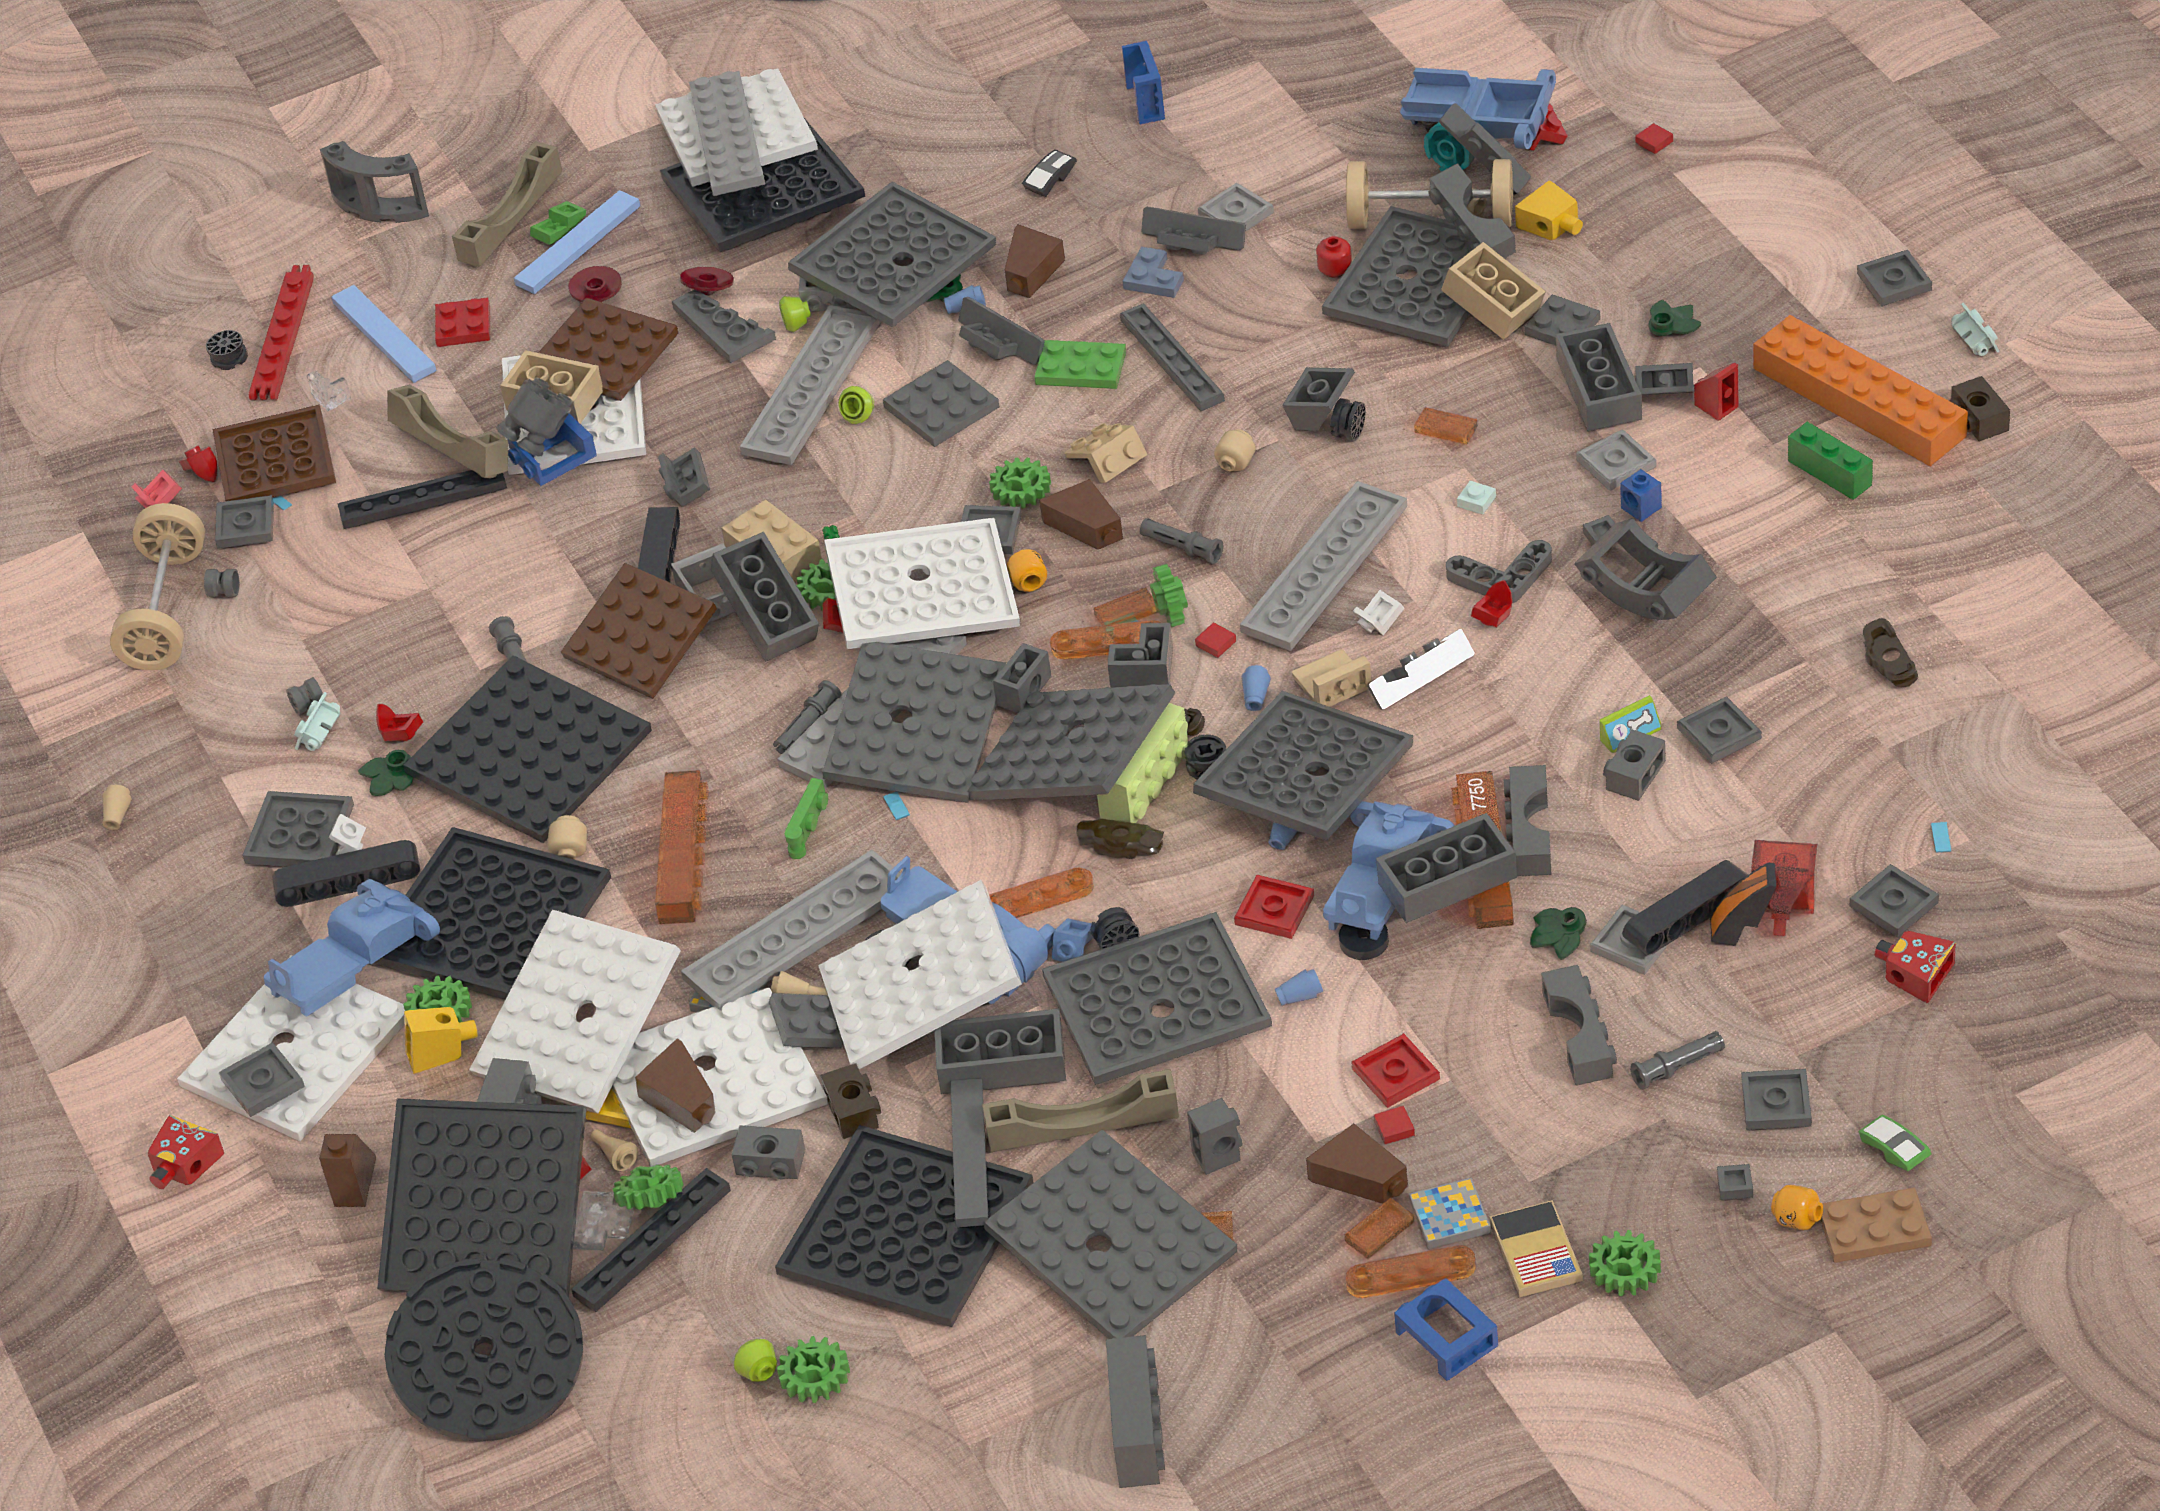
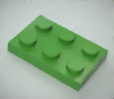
M1044 340L1043 351L1035 373L1036 385L1117 389L1126 356V344Z

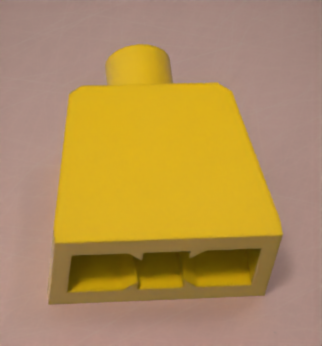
M1550 180L1515 206L1516 227L1548 240H1555L1565 231L1577 235L1583 226L1582 220L1578 219L1576 199Z
M451 1007L404 1011L405 1053L413 1074L458 1060L461 1057V1041L478 1037L475 1021L458 1022L454 1009Z

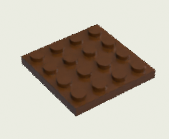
M586 298L538 353L598 366L603 386L601 395L621 401L679 332L675 324Z
M320 404L212 429L225 501L271 495L273 498L336 483Z
M624 563L561 650V654L565 659L653 699L715 613L717 607L712 601Z

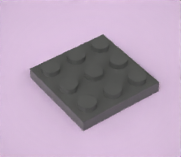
M948 360L883 399L885 409L934 447L1000 407L997 397Z
M268 791L242 855L245 864L290 866L334 856L339 844L331 840L329 835L340 814L348 818L350 817L354 807L352 796Z

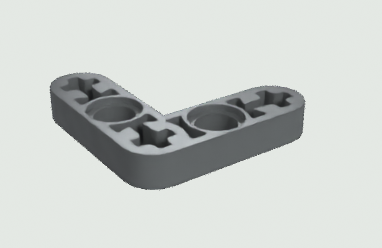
M1544 540L1530 542L1504 572L1466 556H1453L1446 562V577L1450 582L1484 596L1493 584L1505 580L1512 594V603H1515L1521 599L1552 562V547ZM1520 569H1528L1531 571L1528 574L1517 573V571ZM1480 577H1489L1491 579L1488 582L1477 581Z

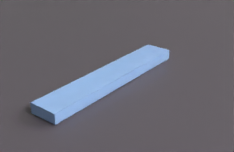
M619 190L515 276V285L536 294L640 207L639 199Z
M355 285L331 296L333 304L413 383L437 371L435 363Z

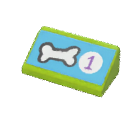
M1650 695L1599 720L1600 741L1612 753L1617 752L1620 741L1622 739L1625 740L1632 729L1648 735L1661 730V722L1653 698Z

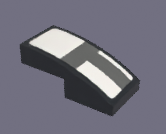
M1055 149L1036 164L1026 176L1022 185L1029 191L1047 197L1057 180L1064 182L1076 164L1077 159Z

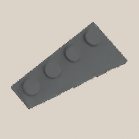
M692 290L672 301L673 309L730 363L776 340L775 331L769 328L764 330L758 326V322L750 318L745 320L739 317L737 311L731 308L724 309L720 307L718 301L697 290Z

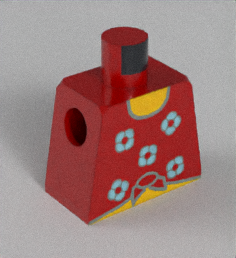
M1907 931L1904 932L1896 945L1880 940L1875 949L1874 956L1886 961V980L1921 1001L1929 1003L1955 964L1956 942Z
M169 1115L148 1150V1157L154 1171L149 1177L150 1182L159 1189H164L171 1180L185 1185L194 1183L224 1155L218 1133Z

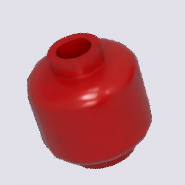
M1331 236L1323 239L1317 245V267L1320 272L1332 278L1340 277L1345 273L1352 263L1351 246L1347 240Z

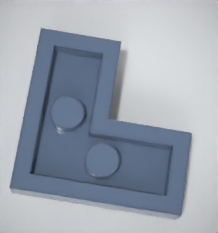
M1141 247L1123 279V288L1125 290L1175 298L1184 281L1183 272L1162 269L1167 261V251Z

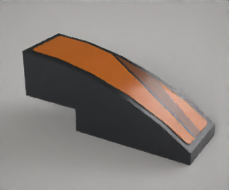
M1768 862L1739 881L1717 905L1710 918L1712 942L1736 946L1745 926L1758 927L1776 889L1775 863Z

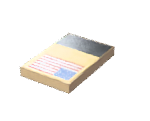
M1553 1200L1490 1216L1491 1227L1519 1298L1583 1281L1582 1271Z

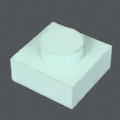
M1469 481L1457 498V507L1483 515L1496 498V488Z

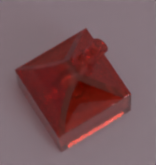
M1766 840L1754 841L1751 872L1768 862L1775 863L1776 889L1765 912H1771V919H1774V936H1786V922L1790 920V914H1814L1817 891L1818 844Z

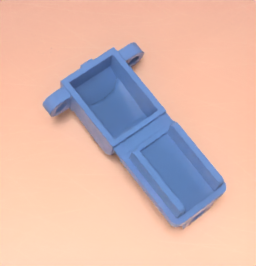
M1415 68L1413 72L1415 77L1406 97H1403L1401 101L1402 108L1400 113L1403 119L1411 120L1412 124L1415 125L1418 121L1439 122L1450 106L1456 103L1495 139L1514 138V145L1517 149H1529L1540 125L1543 124L1547 115L1548 105L1556 84V75L1554 70L1541 69L1536 81L1499 78L1478 79V77H1470L1469 73L1463 70Z
M1362 801L1350 815L1352 822L1360 827L1353 842L1352 864L1345 870L1323 908V918L1329 921V930L1335 931L1339 923L1370 930V939L1377 940L1384 924H1387L1395 907L1378 884L1376 858L1455 826L1450 820L1435 817L1433 813L1414 810L1411 806L1402 804L1391 805L1374 801V803Z
M906 856L888 873L887 892L881 897L880 906L886 912V917L898 924L911 915L919 913L958 891L920 866L913 867L910 870V858ZM903 868L901 875L895 880L897 873ZM992 902L1021 983H1027L1034 976V972L1048 959V950L1053 946L1055 928L1049 924L1044 925L1039 931L1035 928L1027 927L1004 908ZM1019 986L1004 994L1009 997ZM1002 995L989 1001L988 1003L994 1004Z
M368 879L358 885L357 892L359 896L339 905L331 912L327 923L328 937L323 940L319 938L281 964L274 959L268 961L269 972L264 975L265 986L271 989V994L274 997L283 996L299 1006L303 1015L309 1016L353 987L356 983L355 975L362 971V968L367 964H373L415 935L426 941L438 935L440 927L436 919L425 912L423 908L411 902L406 895L398 890L390 889L379 882Z

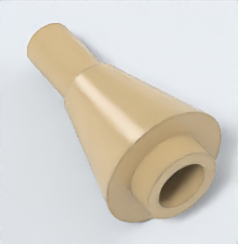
M781 971L779 976L774 975L772 993L828 995L826 988L811 986L810 983L784 971Z
M598 1129L592 1132L591 1140L601 1147L615 1170H627L635 1163L638 1156V1148L634 1143L608 1137Z

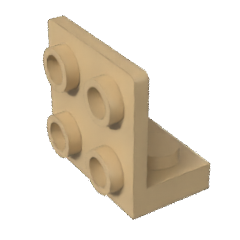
M1341 649L1293 670L1292 676L1312 701L1330 707L1368 690L1367 684L1371 682L1370 662L1365 656L1352 661L1347 653Z

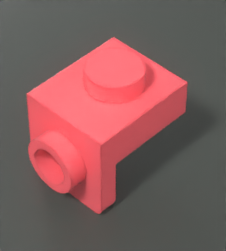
M164 470L145 489L136 483L131 486L138 494L135 499L145 508L155 504L169 503L182 489Z

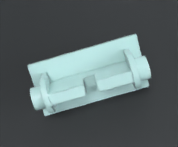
M1962 303L1961 305L1965 311L1952 317L1951 325L1953 329L1964 339L1975 355L1984 356L1991 347L1997 353L2000 352L1994 342L1998 337L1989 325L1983 327L1982 323H1984V320L1974 308L1970 311Z
M326 692L323 693L319 702L314 700L307 712V716H309L307 721L301 720L294 734V736L298 737L295 746L296 750H298L301 743L305 744V747L310 751L319 749L329 733V730L321 727V725L331 730L340 716V706L337 703L325 701Z

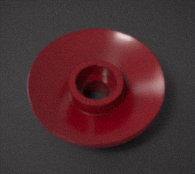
M592 266L577 272L570 279L568 289L570 295L579 302H583L586 298L603 302L619 292L622 280L620 274L613 268Z
M694 267L680 274V282L684 286L697 290L704 295H713L715 291L731 287L734 283V277L728 271L720 268Z

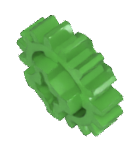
M1018 457L1015 458L1013 463L1006 460L1004 461V467L996 466V473L990 474V491L993 493L994 500L1000 499V505L1002 506L1010 503V507L1020 504L1023 509L1027 503L1036 505L1037 498H1045V493H1050V473H1048L1046 465H1040L1039 460L1030 463V458L1028 457L1024 462H1020Z
M820 559L818 565L810 563L809 570H801L802 576L797 577L798 585L796 586L805 601L810 604L811 609L820 606L821 611H823V602L827 598L836 600L829 565L823 559Z
M1168 564L1154 567L1153 576L1155 581L1150 584V590L1157 613L1166 616L1167 623H1170L1171 627L1185 624L1183 609L1188 607L1181 579L1171 574Z
M439 976L435 977L434 982L424 979V985L422 987L414 985L415 993H407V1002L403 1003L405 1011L419 1010V1008L451 1007L454 1009L458 1022H462L461 1017L469 1018L468 1009L472 1008L468 988L463 987L460 980L453 983L451 976H448L445 981H441Z
M657 1164L653 1167H636L630 1171L631 1175L621 1176V1181L615 1182V1187L613 1188L615 1200L619 1207L626 1206L628 1210L634 1207L641 1210L643 1207H660L667 1203V1198H676V1193L683 1191L682 1186L684 1184L681 1172L678 1171L677 1167L670 1168V1165L662 1167Z
M1627 1230L1625 1236H1620L1618 1231H1614V1238L1612 1239L1603 1235L1602 1245L1594 1243L1593 1253H1589L1590 1276L1595 1277V1284L1597 1286L1605 1284L1607 1293L1613 1289H1618V1295L1623 1296L1624 1291L1629 1290L1634 1296L1636 1295V1288L1640 1287L1647 1291L1648 1281L1652 1283L1657 1282V1273H1661L1660 1250L1654 1248L1653 1240L1644 1242L1643 1233H1640L1637 1237H1632L1631 1230Z
M811 1336L809 1343L806 1344L799 1339L797 1340V1348L791 1346L786 1348L788 1356L780 1355V1366H777V1372L781 1388L787 1389L790 1398L798 1394L799 1402H803L807 1397H811L812 1402L816 1403L818 1396H823L826 1400H829V1392L840 1393L839 1383L847 1384L848 1382L847 1374L850 1373V1367L846 1351L840 1350L838 1342L829 1345L827 1337H824L821 1342H816L815 1337Z

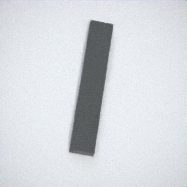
M1144 303L1120 313L1121 322L1200 412L1225 401L1224 393Z
M982 1078L951 1081L956 1227L984 1225V1222L988 1220Z

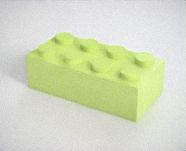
M1171 703L1167 705L1110 792L1097 795L1101 819L1136 823L1138 819L1144 817L1149 804L1159 796L1162 786L1167 779L1173 777L1176 767L1182 759H1185V748L1188 746V723L1185 720L1183 707Z

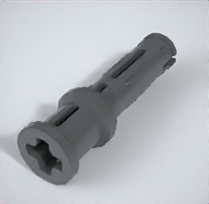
M1145 518L1140 526V534L1142 536L1184 549L1188 556H1200L1211 564L1217 563L1222 556L1224 545L1220 539L1215 538L1212 540L1203 537L1202 533L1197 531L1187 533L1149 518Z
M507 616L494 619L489 625V632L497 639L496 646L498 651L504 654L507 660L514 655L526 661L521 649L522 639L514 632L513 620Z
M827 680L821 681L817 692L804 701V708L800 714L790 723L781 736L774 741L773 746L777 747L776 751L783 754L821 715L828 711L827 708L837 698L842 696L840 689L834 683Z
M1714 1031L1667 1053L1664 1051L1656 1052L1653 1058L1642 1063L1636 1061L1631 1064L1630 1071L1633 1080L1640 1089L1644 1090L1649 1087L1650 1083L1656 1080L1671 1078L1679 1068L1724 1050V1040L1718 1031Z

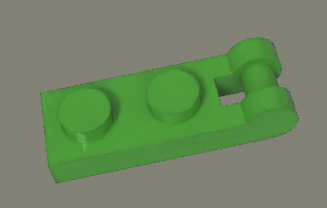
M811 778L785 830L788 854L792 859H801L806 855L805 843L811 831H815L821 811L827 807L828 793H825L822 779Z

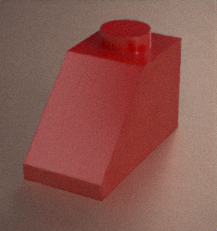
M1735 362L1712 371L1694 384V405L1718 421L1739 407L1738 364Z

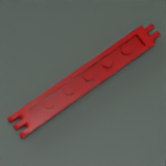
M293 265L291 272L285 273L249 390L250 400H256L258 393L260 400H267L269 393L271 400L278 399L314 280L310 265H303L301 272L300 265Z

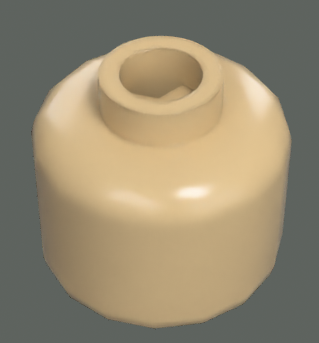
M1240 429L1229 430L1223 434L1214 450V457L1219 466L1225 471H1242L1247 467L1255 453V444L1247 432Z
M569 815L561 816L549 826L548 851L550 853L575 860L586 852L587 827L579 818Z

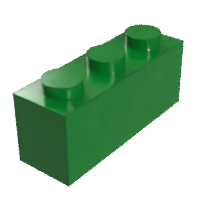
M1808 421L1788 435V462L1852 500L1872 486L1873 460Z

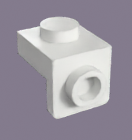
M1379 590L1364 611L1356 606L1353 612L1359 617L1357 623L1370 633L1375 630L1384 636L1404 610V607L1401 603Z
M342 814L336 819L329 835L331 840L340 844L336 855L361 850L363 844L360 841L366 827Z

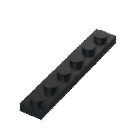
M469 470L337 504L343 528L347 529L459 500L507 489L503 473L497 474L493 478H484L475 471Z
M705 1168L682 1189V1192L676 1194V1198H672L571 1288L573 1297L597 1312L731 1191L729 1182L708 1168Z

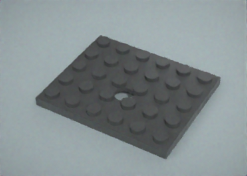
M892 181L788 262V270L883 323L894 327L996 245V236ZM909 257L913 260L912 264L908 266H898L893 263L894 259L905 260Z
M1390 206L1323 303L1322 314L1448 347L1470 313L1441 289L1449 268L1472 251L1471 245L1467 240L1463 241L1460 238L1457 227L1453 222L1449 223L1446 219ZM1408 269L1414 270L1417 273L1411 279H1401L1396 276V274L1406 273Z
M882 642L862 644L822 771L823 779L968 803L969 792L967 790L972 784V777L978 771L997 705L993 680L1006 665V662ZM905 709L912 714V717L906 718L903 723H896L892 721L890 714L894 710Z
M1152 684L1147 686L1105 687L1052 692L1038 691L1032 693L1027 698V704L1013 718L1011 725L1000 737L992 752L986 757L979 771L972 777V784L967 790L969 792V801L1108 794L1175 695L1174 689L1171 684ZM1077 725H1084L1083 727L1074 728L1069 732L1068 736H1066L1068 731Z
M1281 691L1193 784V793L1327 841L1413 746V735ZM1320 767L1328 770V773L1323 776H1312L1306 772L1316 771Z
M1217 912L1042 969L1045 982L1095 1085L1272 1026L1271 1016ZM1158 1003L1174 1008V1011L1167 1017L1160 1018L1151 1014L1152 1007Z
M1103 1129L984 1222V1229L1108 1339L1136 1335L1237 1253V1244ZM1093 1236H1104L1110 1240L1111 1247L1106 1252L1101 1250L1091 1252L1087 1249L1086 1243Z

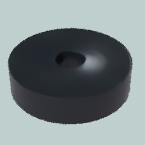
M1343 924L1339 930L1340 948L1344 954L1353 959L1369 960L1376 958L1387 949L1389 944L1388 929L1385 924L1377 940L1370 939V930Z

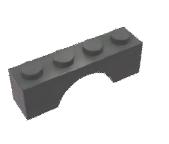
M1458 164L1429 178L1430 190L1428 193L1434 205H1439L1442 208L1446 220L1449 223L1453 222L1457 227L1460 238L1463 241L1467 240L1472 250L1484 242L1503 258L1516 253L1515 235L1501 218H1480L1467 210V205L1473 199L1472 181Z
M1546 765L1509 767L1510 779H1504L1505 798L1511 797V801H1505L1506 820L1512 819V823L1506 824V838L1508 842H1513L1511 847L1516 853L1517 877L1552 875L1550 833L1533 826L1528 821L1538 811L1548 808Z
M1578 965L1541 972L1542 994L1550 1016L1569 1019L1581 1029L1576 1036L1566 1041L1567 1063L1575 1085L1613 1078L1612 1064H1617L1614 1046H1608L1606 1042L1608 1040L1605 1022H1599L1598 1020L1600 1012L1597 1000L1591 999L1589 996L1591 994V986L1588 977H1582Z

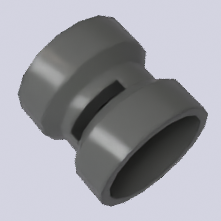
M217 569L206 570L204 589L207 597H218L219 594H225L227 597H237L240 586L237 569H226L224 572H219Z
M314 677L305 680L303 685L299 687L293 686L286 690L288 699L298 715L307 712L314 700L319 702L323 695Z

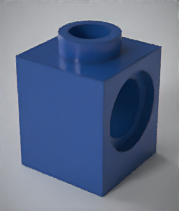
M1642 469L1620 483L1621 509L1640 522L1662 508L1661 482Z

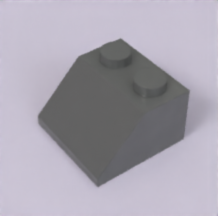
M1305 368L1282 405L1294 430H1319L1355 373L1353 368Z

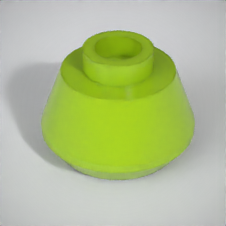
M783 296L779 301V308L786 330L796 332L807 323V318L811 317L807 301L802 302L800 297Z
M851 386L844 389L838 400L840 414L846 421L853 424L866 421L874 409L873 396L859 386Z
M752 1339L744 1343L738 1349L734 1358L735 1371L754 1382L769 1379L774 1374L777 1366L774 1347L766 1339Z

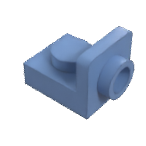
M1067 918L1054 930L1052 958L1064 962L1083 956L1084 946L1093 938L1090 931L1091 923Z

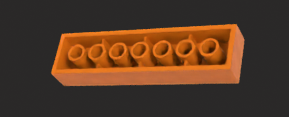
M1792 315L1786 317L1753 343V369L1928 466H1932L1967 437V410Z

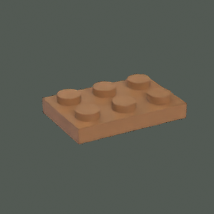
M1915 1187L1822 1203L1823 1214L1820 1220L1834 1263L1932 1246V1237Z

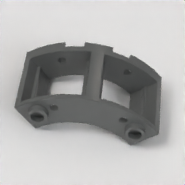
M345 141L332 143L320 149L332 198L345 212H354L360 215V219L381 223L382 219H395V223L429 217L418 167L410 153L395 157H372L354 151ZM410 175L414 191L413 196L384 198L377 195L373 177Z
M1633 518L1615 523L1574 563L1580 571L1581 577L1586 582L1591 583L1612 602L1634 614L1657 620L1677 618L1717 578L1701 554L1686 555L1673 552L1670 555L1658 549V543L1648 536ZM1616 542L1634 559L1646 567L1630 584L1617 577L1599 559ZM1662 577L1671 580L1661 591H1649Z

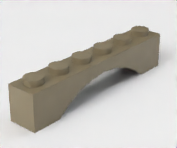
M535 141L521 157L514 179L498 205L482 218L466 220L455 232L452 239L458 261L480 267L561 174L562 167L557 147Z
M411 384L387 390L388 421L398 426L399 429L410 433L416 439L422 440L432 448L446 454L449 458L463 464L464 467L480 474L481 477L493 478L497 474L508 471V440L492 431L473 437L459 433L439 415L427 394Z
M1171 1069L1140 1074L1114 1092L1081 1103L1041 1105L1012 1098L982 1104L991 1153L1098 1133L1102 1129L1109 1131L1179 1118L1177 1096Z

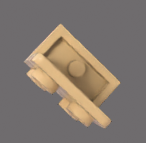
M1103 423L1094 427L1091 430V435L1073 441L1070 444L1071 448L1065 452L1067 458H1088L1100 483L1108 482L1148 455L1134 426L1121 425V423L1114 425Z

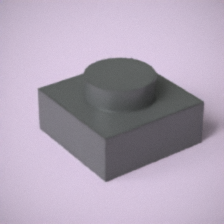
M1609 515L1583 524V533L1590 543L1594 545L1615 522Z
M1750 1164L1717 1166L1720 1200L1753 1198Z

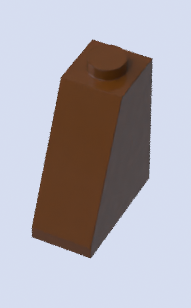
M1017 224L1004 269L1007 291L1031 298L1065 261L1063 240Z
M1090 479L1039 500L1041 517L1044 524L1097 550L1123 539L1121 518Z
M678 1038L635 1077L639 1098L694 1133L703 1125L708 1124L716 1113L711 1089L685 1045Z
M1354 1123L1306 1158L1307 1175L1312 1183L1378 1203H1387L1393 1197L1401 1195L1408 1187L1407 1166Z
M325 1134L319 1160L334 1207H365L376 1162L375 1153L357 1134Z

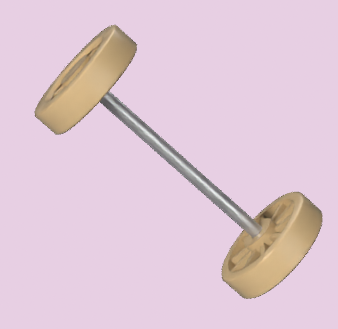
M1495 159L1493 161L1490 189L1472 190L1473 198H1490L1493 219L1501 218L1508 227H1511L1513 219L1512 161L1510 159ZM1350 161L1347 165L1346 174L1348 228H1367L1370 199L1430 198L1429 190L1370 191L1367 163L1365 161Z
M169 503L151 505L143 509L135 520L133 542L140 553L148 559L158 562V568L149 609H134L121 614L113 624L110 646L119 660L136 669L147 671L165 669L176 663L181 656L184 642L182 628L173 618L157 610L167 565L190 562L200 554L205 538L204 525L195 513L185 507Z

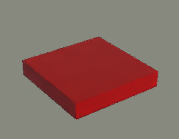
M1256 875L1234 917V923L1237 926L1292 939L1314 897V888Z
M1404 1033L1351 1062L1352 1070L1387 1108L1440 1080V1072Z

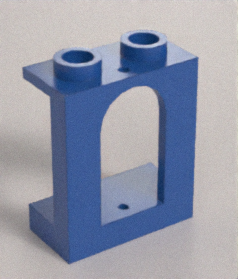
M1142 41L1123 45L1122 55L1126 88H1134L1139 124L1164 120L1165 112L1161 77L1148 42Z
M570 413L555 437L545 439L543 442L544 451L566 440L578 452L547 469L541 470L540 464L534 459L535 455L519 447L516 441L507 439L510 448L508 456L514 465L518 464L523 469L525 475L529 479L533 478L540 486L597 456L592 434Z
M1446 1278L1436 1285L1429 1286L1421 1295L1410 1302L1402 1304L1394 1312L1396 1334L1400 1336L1407 1331L1437 1359L1438 1373L1446 1381L1498 1347L1497 1325ZM1447 1303L1474 1327L1450 1344L1424 1320Z

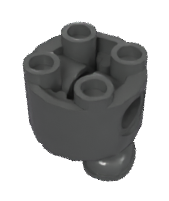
M538 377L534 381L531 379L524 380L508 406V415L504 421L497 425L496 429L501 435L515 442L520 438V427L529 433L517 445L530 454L542 456L545 449L543 442L545 439L555 437L572 409L570 405L573 401L563 393L559 392L557 395L549 390L550 385Z

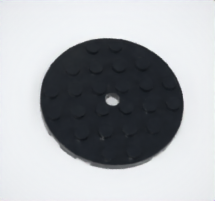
M472 1258L451 1263L437 1269L420 1280L407 1292L406 1299L401 1303L398 1310L394 1311L386 1332L384 1357L390 1385L397 1399L418 1422L439 1434L454 1439L479 1442L494 1441L519 1435L532 1429L550 1417L563 1404L575 1386L580 1373L583 1359V1335L580 1320L572 1301L564 1290L546 1274L541 1275L527 1268L526 1264L515 1260L500 1258V1261H480V1258ZM481 1343H489L493 1346L489 1356L475 1352V1348Z

